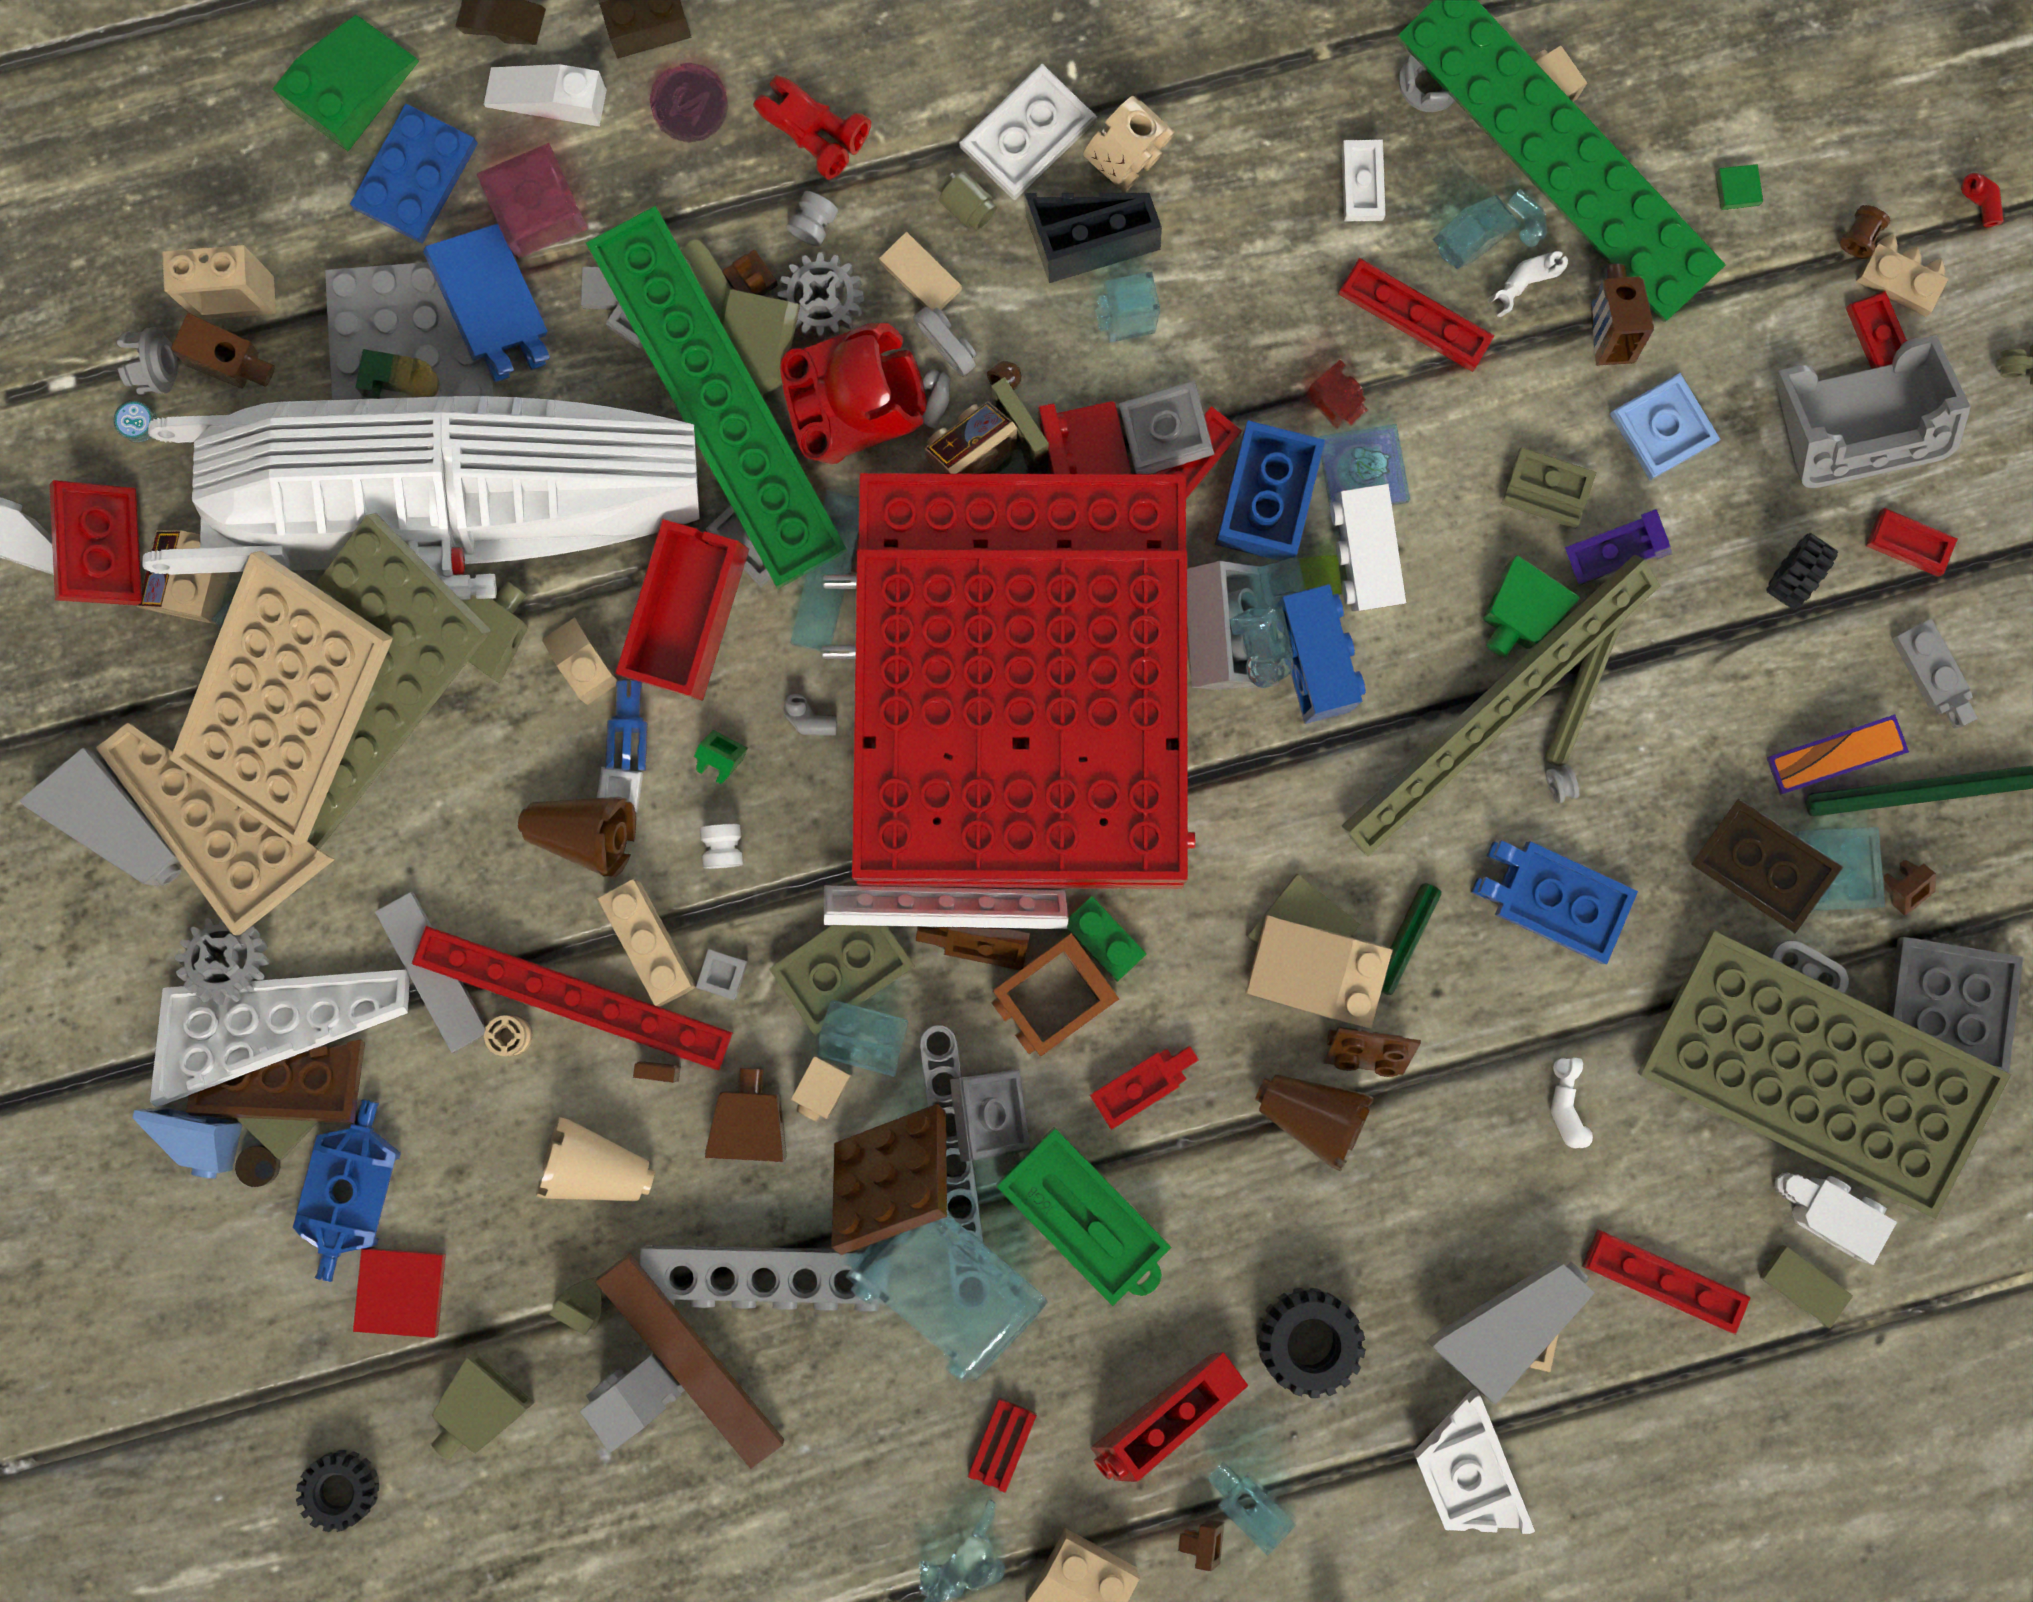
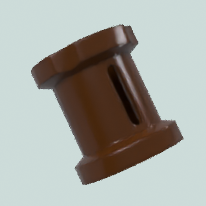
M1862 205L1854 215L1856 220L1850 232L1844 234L1839 243L1841 248L1852 256L1870 258L1876 249L1874 245L1880 232L1888 227L1891 220L1887 213L1877 207Z

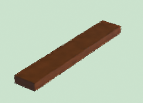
M631 1253L597 1277L595 1283L750 1469L783 1446L784 1438Z

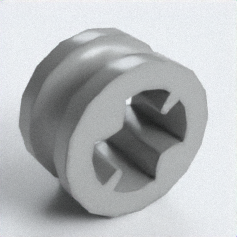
M1568 764L1562 765L1560 771H1556L1554 768L1547 770V784L1557 804L1563 803L1567 796L1571 799L1579 797L1578 782L1572 768Z

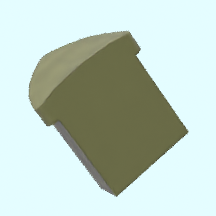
M597 1277L583 1280L566 1289L553 1302V1309L549 1315L583 1335H586L590 1329L594 1330L600 1320L603 1301L602 1290L595 1283Z

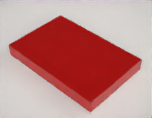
M53 480L49 487L55 600L138 606L142 602L136 488Z

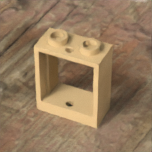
M244 245L162 252L164 291L190 314L202 320L276 314L274 276ZM208 255V261L201 263V257Z

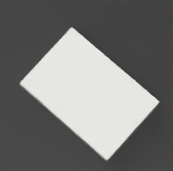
M1041 64L959 142L960 148L1015 201L1096 122L1097 116Z

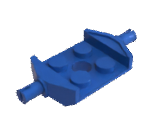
M361 1100L357 1123L351 1124L349 1129L324 1133L316 1137L293 1229L300 1237L317 1247L318 1253L322 1254L317 1274L315 1275V1278L318 1280L333 1281L337 1260L341 1253L378 1244L379 1239L375 1238L394 1163L395 1160L400 1159L401 1152L376 1132H373L374 1128L372 1125L379 1105L375 1101ZM340 1179L347 1180L353 1188V1195L346 1203L338 1201L333 1193L334 1185Z

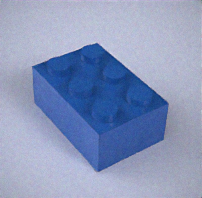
M1248 420L1242 433L1215 545L1291 564L1298 553L1325 439Z
M1330 584L1283 596L1274 609V616L1304 724L1351 712L1362 702L1361 695H1365L1366 690L1361 672H1354L1350 657L1355 655L1351 635L1349 632L1343 633L1339 619L1344 617L1340 596L1332 594Z

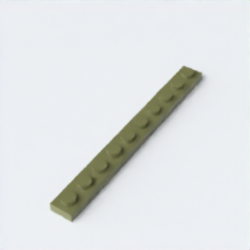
M1633 555L1341 825L1365 855L1369 857L1660 587L1645 559Z

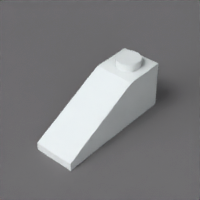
M561 64L491 67L484 106L600 127L607 89L599 71Z
M0 497V558L54 575L52 536L35 519L21 512L22 505Z

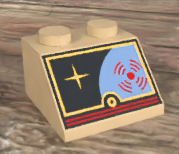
M989 401L981 407L974 404L959 416L960 422L950 430L946 428L938 430L927 440L928 446L925 448V456L938 474H982L1017 448V427Z
M156 530L151 552L169 549L200 548V534L182 530ZM146 571L141 589L142 602L137 607L217 625L230 572L172 575L166 573L165 575L163 573L155 574L154 572Z

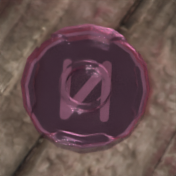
M683 63L680 64L681 67H675L672 70L669 68L661 73L652 86L649 100L653 118L661 131L674 140L690 143L705 140L715 134L725 122L729 105L726 89L716 73L703 65Z

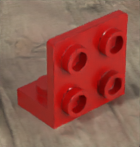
M1110 401L1059 413L1056 412L1054 403L1039 406L1038 422L1040 430L1049 443L1047 461L1050 474H1131L1115 402Z

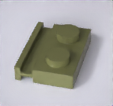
M1521 447L1517 452L1501 504L1576 529L1580 525V519L1586 507L1597 472Z

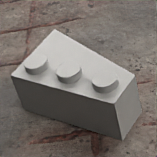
M653 1352L628 1372L624 1373L621 1368H618L602 1380L600 1384L585 1395L589 1403L580 1412L608 1452L611 1453L645 1428L666 1409L665 1405L667 1403L675 1401L685 1389Z

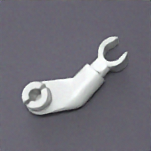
M1554 251L1519 263L1505 282L1504 290L1496 292L1488 299V303L1495 299H1500L1503 302L1504 309L1497 316L1502 317L1512 310L1514 297L1520 296L1528 284L1559 276L1567 267V257L1560 258L1563 253Z
M1574 1057L1571 1059L1560 1058L1553 1066L1555 1075L1560 1078V1083L1555 1087L1551 1115L1566 1145L1571 1148H1586L1591 1144L1593 1134L1588 1127L1583 1126L1573 1106L1576 1089H1573L1574 1082L1582 1072L1583 1061L1581 1058Z

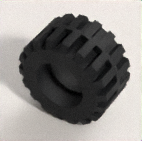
M1297 1288L1293 1289L1292 1294L1287 1295L1283 1293L1278 1296L1279 1301L1274 1305L1271 1303L1265 1309L1267 1315L1264 1319L1260 1318L1258 1325L1260 1328V1335H1257V1345L1260 1348L1259 1356L1267 1371L1284 1389H1289L1293 1394L1300 1397L1306 1394L1310 1398H1320V1394L1323 1393L1331 1396L1337 1393L1335 1389L1340 1385L1346 1388L1351 1383L1348 1378L1352 1373L1358 1375L1361 1369L1358 1362L1360 1358L1365 1357L1366 1350L1362 1347V1341L1365 1340L1364 1331L1360 1329L1358 1325L1360 1322L1356 1315L1337 1297L1316 1288H1310V1290ZM1320 1319L1328 1324L1332 1330L1333 1344L1331 1350L1322 1361L1316 1364H1298L1288 1353L1289 1335L1295 1326L1302 1321Z

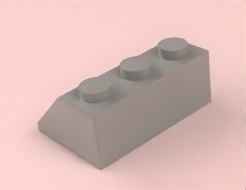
M1217 561L1187 569V635L1189 640L1192 688L1223 690L1279 685L1270 568ZM1258 636H1261V640H1260V637H1259V642H1258V639H1256V644H1255V642H1254L1253 639H1255V638L1258 637ZM1265 644V649L1261 650L1255 658V668L1263 679L1257 682L1254 680L1253 682L1249 672V665L1247 673V664H1249L1251 659L1248 658V655L1253 654L1252 646L1254 653H1257L1256 651H1259V648L1264 647Z

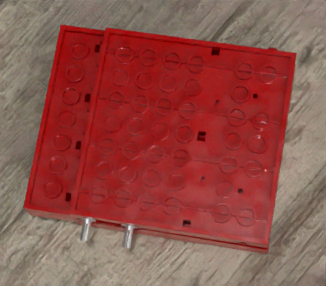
M860 473L857 575L823 576V580L851 581V583H823L825 589H857L856 645H823L821 649L850 651V653H821L823 659H856L852 878L854 881H857L859 886L1182 889L1184 883L1188 880V849H1195V832H1188L1186 475Z

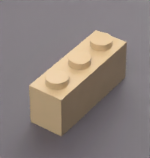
M632 879L597 898L655 1006H664L696 988L695 981L640 881Z

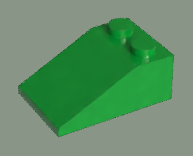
M355 14L296 58L273 87V91L289 110L348 152L419 61L408 51Z

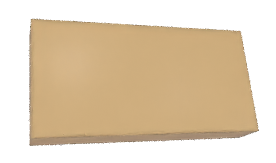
M908 232L902 235L879 258V263L924 307L927 306L932 311L935 308L942 310L962 290V285Z

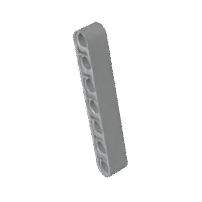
M935 1025L923 1033L920 1041L928 1107L938 1104L946 1113L954 1114L952 1093L949 1095L938 1094L933 1088V1079L941 1072H947L955 1079L962 1078L958 1043L954 1032L950 1028ZM937 1031L947 1034L951 1042L948 1052L943 1055L933 1054L927 1046L929 1036ZM957 1134L952 1136L946 1135V1157L951 1154L960 1155ZM966 1161V1170L961 1175L951 1176L947 1174V1217L942 1219L954 1300L964 1308L974 1309L980 1307L986 1301L989 1293V1279L973 1161ZM964 1195L971 1201L972 1209L966 1216L958 1217L950 1212L948 1203L953 1196ZM969 1236L974 1239L977 1244V1250L972 1256L961 1257L955 1252L954 1242L959 1237ZM973 1277L978 1279L983 1287L981 1294L975 1298L963 1296L959 1290V1285L965 1278Z

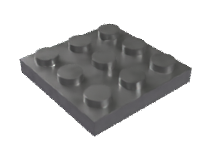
M1898 937L1888 1015L2009 1073L2024 957Z

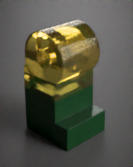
M363 349L355 388L363 397L380 399L381 389L407 393L412 398L434 397L440 388V381L437 374L426 361Z

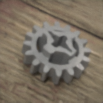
M818 252L815 262H811L807 255L802 256L804 266L801 268L791 263L789 268L793 276L791 278L781 277V284L787 290L778 292V298L796 303L797 290L799 287L802 289L803 297L799 300L800 309L795 329L802 325V333L805 338H809L812 332L816 331L820 341H824L827 331H832L834 336L840 335L839 327L842 325L851 330L853 324L850 316L860 317L862 314L861 308L855 303L864 301L863 291L856 290L862 285L860 277H851L853 273L852 265L847 263L840 267L838 255H834L830 262H826L822 252ZM846 287L847 299L844 306H842L839 296L843 293V288ZM817 293L822 296L827 294L828 299L824 301L819 297L815 300L814 295ZM816 318H828L824 320H816Z
M210 918L205 919L206 928L200 931L193 926L190 930L194 938L191 941H180L186 952L175 955V960L184 966L176 971L177 976L186 981L183 986L191 994L196 993V996L203 1002H207L212 996V999L218 1005H223L226 995H229L235 1002L240 1001V990L244 988L252 993L255 990L250 982L253 979H264L265 976L258 968L259 966L269 964V959L261 953L268 946L261 938L258 939L261 934L253 925L238 936L230 932L222 919H220L219 924L215 925ZM216 952L226 957L225 960L230 965L228 968L223 963L220 964V959L215 955Z

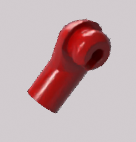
M1970 173L1965 176L1961 185L1962 193L1966 198L1981 207L1983 226L1993 227L2004 223L1999 186L1979 173Z

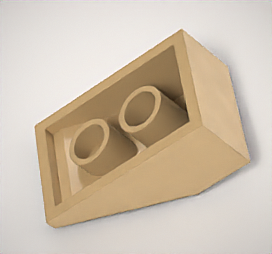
M1266 915L1245 993L1371 1029L1392 949Z

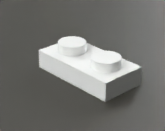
M1344 140L1342 144L1344 221H1383L1385 217L1383 140Z

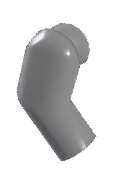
M930 369L924 377L923 384L924 388L930 389L932 393L926 404V412L922 417L924 424L936 429L949 403L950 378L945 372L941 374L936 369Z

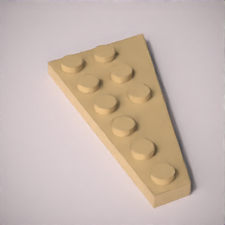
M126 723L96 747L233 935L240 936L335 860L308 841L298 846L288 841L171 761L170 758L173 751L135 725Z

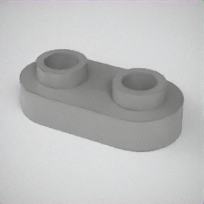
M925 306L913 316L920 331L960 376L964 377L976 367L973 360L977 356L975 350L966 339L961 337L957 340L949 330L951 324L941 310L935 308L932 311Z
M1782 940L1771 948L1768 955L1769 958L1783 964V956L1790 952L1794 957V962L1789 966L1790 968L1817 981L1819 975L1825 972L1829 976L1827 986L1842 993L1846 992L1849 984L1847 972L1835 961L1794 940Z

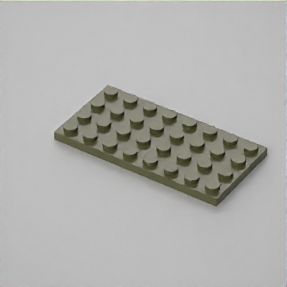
M377 513L365 516L314 585L393 638L307 841L321 849L492 632Z
M1711 929L1638 1071L1639 1075L1934 1219L1937 1218L2011 1077V1074Z

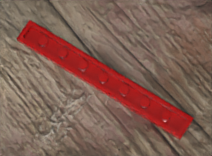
M428 926L424 929L411 963L718 1071L721 1069L733 1032Z

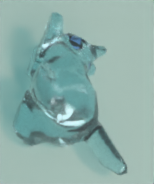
M993 1500L987 1501L971 1536L959 1546L948 1561L944 1564H932L929 1561L918 1562L920 1567L919 1591L921 1594L928 1596L923 1602H951L961 1597L966 1588L972 1591L979 1590L1000 1582L1004 1576L1005 1563L998 1558L993 1543L986 1535L995 1517L996 1505Z

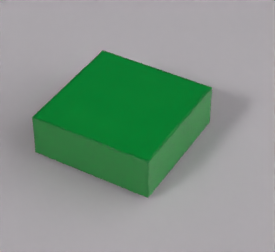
M1758 164L1719 168L1715 173L1721 210L1756 207L1763 203Z

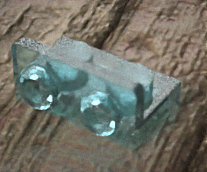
M832 1000L830 1001L820 1032L817 1056L895 1077L908 1028V1020Z

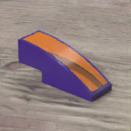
M1894 714L1769 756L1767 761L1781 795L1908 753L1909 750Z

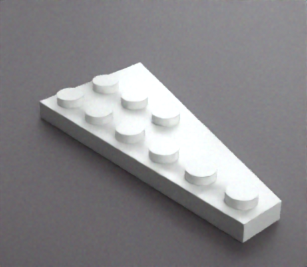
M405 969L251 981L250 983L255 991L250 993L243 988L239 991L240 1001L237 1002L229 995H226L223 1005H218L212 999V996L207 1002H203L196 996V993L191 994L184 986L163 988L150 1102L155 1107L162 1106L407 1014L410 976Z

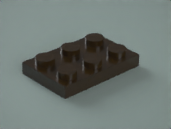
M1739 798L1691 863L1693 867L1794 934H1796L1843 869L1842 865Z

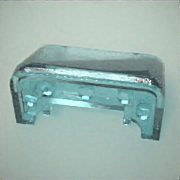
M948 1214L945 1218L870 1244L846 1275V1278L854 1283L851 1291L869 1305L874 1300L887 1305L945 1354L944 1358L949 1362L945 1369L963 1383L967 1379L976 1382L1030 1325L1048 1303L1047 1299L1036 1288Z

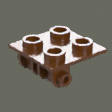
M1338 1026L1337 1030L1329 1029L1327 1045L1330 1048L1324 1058V1064L1335 1065L1337 1069L1343 1071H1354L1357 1069L1372 1070L1384 1077H1394L1398 1074L1403 1075L1418 1050L1421 1040L1403 1038L1400 1035L1379 1034L1378 1032L1369 1033L1366 1030L1358 1031L1357 1029Z

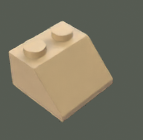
M1064 1528L1026 1602H1128L1140 1578L1137 1567Z

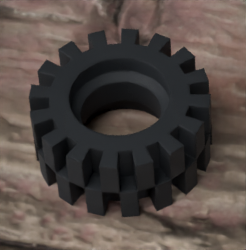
M1807 533L1803 539L1797 542L1796 547L1791 549L1787 558H1784L1781 562V566L1775 571L1774 577L1768 583L1767 593L1791 609L1796 610L1803 605L1805 600L1807 601L1813 591H1816L1821 580L1825 579L1828 574L1827 571L1832 568L1833 561L1838 556V550L1812 533Z
M338 1450L333 1454L330 1452L310 1464L308 1469L304 1470L300 1476L303 1480L297 1484L296 1491L301 1492V1496L296 1498L297 1506L303 1504L305 1508L300 1513L305 1519L310 1516L313 1519L310 1523L311 1526L317 1528L319 1525L324 1526L322 1531L331 1532L333 1529H337V1532L344 1531L349 1526L352 1527L371 1511L370 1508L375 1505L378 1498L374 1495L379 1491V1483H374V1478L378 1475L375 1469L372 1471L368 1469L367 1466L371 1462L367 1458L361 1461L358 1459L360 1454L353 1451L350 1454H346V1450ZM340 1475L349 1480L352 1485L353 1494L347 1505L334 1506L325 1499L323 1486L328 1477Z

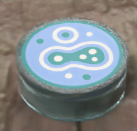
M132 400L121 404L117 408L113 423L116 431L131 442H144L151 438L148 434V424L153 419H157V416L143 402Z

